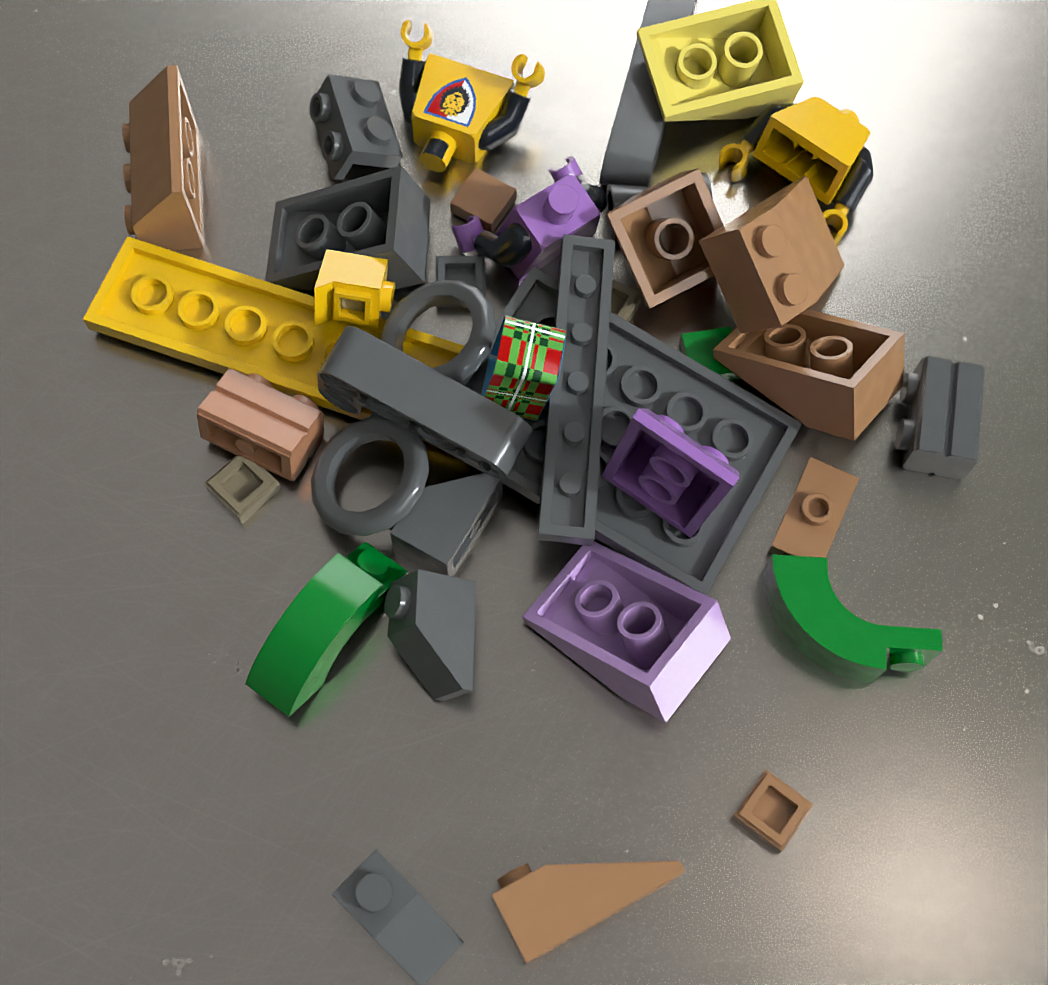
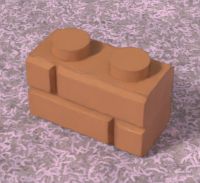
M233 369L226 371L216 384L214 392L211 391L198 407L196 413L200 438L235 455H240L290 481H295L306 465L307 459L311 458L324 436L323 411L319 410L318 406L311 399L303 395L288 396L274 389L267 379L258 374L251 373L246 376Z

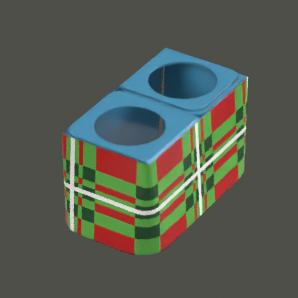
M504 316L490 355L497 358L489 357L481 395L519 417L537 420L558 383L566 342V330Z

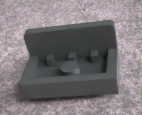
M328 74L318 92L313 94L309 112L312 121L315 122L321 141L322 156L327 161L332 179L343 180L353 164L385 168L397 167L403 158V154L379 82Z

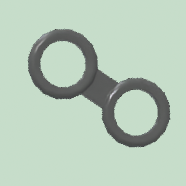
M438 280L418 287L398 302L385 321L380 340L403 352V343L407 330L415 319L428 309L441 304H459L469 309L473 326L468 342L461 352L448 363L433 368L461 383L478 370L491 351L496 333L494 309L480 289L463 281ZM373 411L369 418L350 423L334 435L317 457L311 477L312 503L322 521L341 534L368 536L388 530L406 517L422 496L429 473L427 448L421 440L422 438ZM375 440L392 441L399 445L404 457V471L400 484L391 497L376 508L363 512L346 511L341 508L336 499L335 481L339 468L347 456L361 445Z

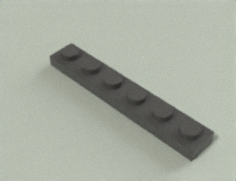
M564 234L562 238L554 327L566 330L567 335L558 383L547 403L536 540L589 546L595 540L615 241L567 234Z

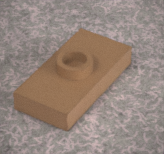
M810 457L768 552L777 555L826 558L859 478Z

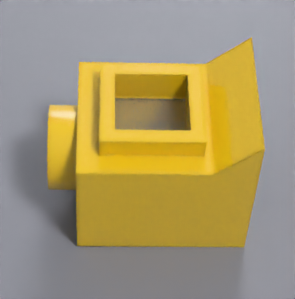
M326 249L314 287V326L333 319L378 327L382 312L391 313L395 294V282L387 281L388 259Z

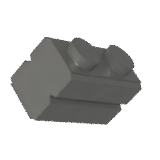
M926 356L921 359L913 373L907 372L905 374L904 385L900 391V402L908 404L907 419H901L895 439L896 449L904 450L902 462L904 470L924 474L935 473V476L959 480L965 478L978 463L985 374L983 365L962 361L952 363L950 359Z

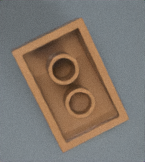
M807 176L799 178L699 240L740 334L783 326L815 304L845 267Z
M808 309L780 327L740 334L738 327H736L713 349L714 359L805 426L853 441L904 385L905 333Z

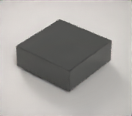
M481 255L435 256L436 281H463L480 289L486 297L485 257ZM441 304L436 306V308H465L459 304Z

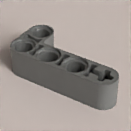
M353 326L345 327L317 373L320 394L340 409L359 415L365 407L476 469L499 479L507 478L532 433L531 426L515 413L375 336Z

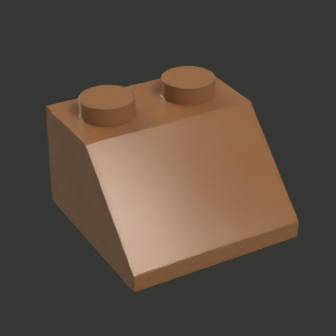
M700 169L682 171L636 194L605 214L647 308L650 309L714 277L699 240L722 227L723 223Z

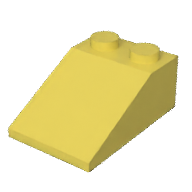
M751 0L639 28L636 32L664 122L748 119L759 116L772 104L793 103L804 83L777 0Z

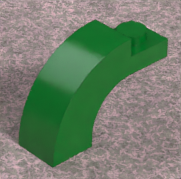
M366 541L347 557L337 553L310 579L282 614L261 647L245 684L288 717L292 715L323 686L334 660L345 643L361 623L385 602L387 592L390 589V583L407 575L408 571Z
M772 554L762 571L767 603L785 637L806 658L831 673L855 681L873 683L887 670V663H890V669L895 671H918L924 669V665H927L943 651L942 629L878 625L865 621L851 613L839 601L832 589L828 576V558Z

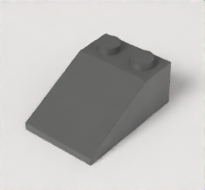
M398 166L277 201L275 203L265 281L292 290H314L326 249L388 259L387 281L395 282V289L424 283L431 199L402 166Z

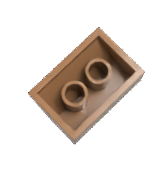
M170 65L166 66L129 102V123L122 124L124 146L127 153H130V163L123 164V177L126 190L129 194L131 193V205L124 206V220L129 235H136L138 240L176 251L203 248L198 127L178 66Z

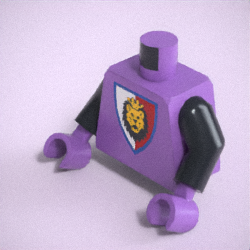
M569 156L566 158L567 164L559 169H549L555 183L514 207L496 234L484 231L477 215L467 217V224L460 226L452 225L451 228L462 253L475 250L479 255L501 266L509 267L517 280L521 281L526 278L533 266L540 269L560 257V247L564 234L593 237L600 220V214L607 207V196L600 186L583 175L574 156Z

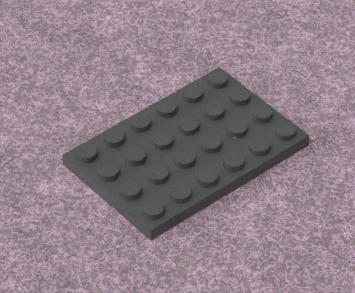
M534 266L532 267L495 322L496 333L492 347L504 316L554 327L558 280ZM610 311L595 538L622 555L707 595L802 423ZM489 353L478 370L460 384L481 395L489 357H497ZM548 401L537 420L521 417L531 426L532 433L507 478L502 479V483L539 504ZM639 408H647L656 415H665L672 418L681 426L685 435L701 446L706 445L717 449L727 458L729 465L739 471L740 478L691 538L602 477L625 430Z

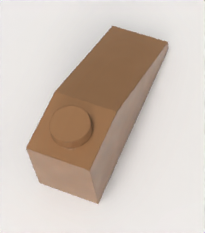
M680 861L544 865L533 872L529 864L526 863L497 879L501 889L491 894V897L524 964L527 965L678 879L686 871Z

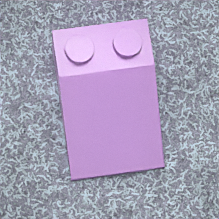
M594 541L591 546L582 545L522 616L528 626L621 698L665 723L731 639L717 600Z

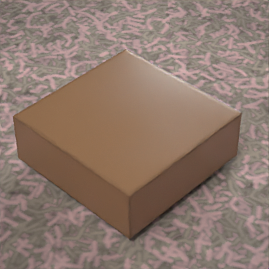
M475 168L450 202V212L466 221L467 217L477 215L483 230L493 233L517 199V189Z
M766 769L731 818L779 854L784 850L814 804Z

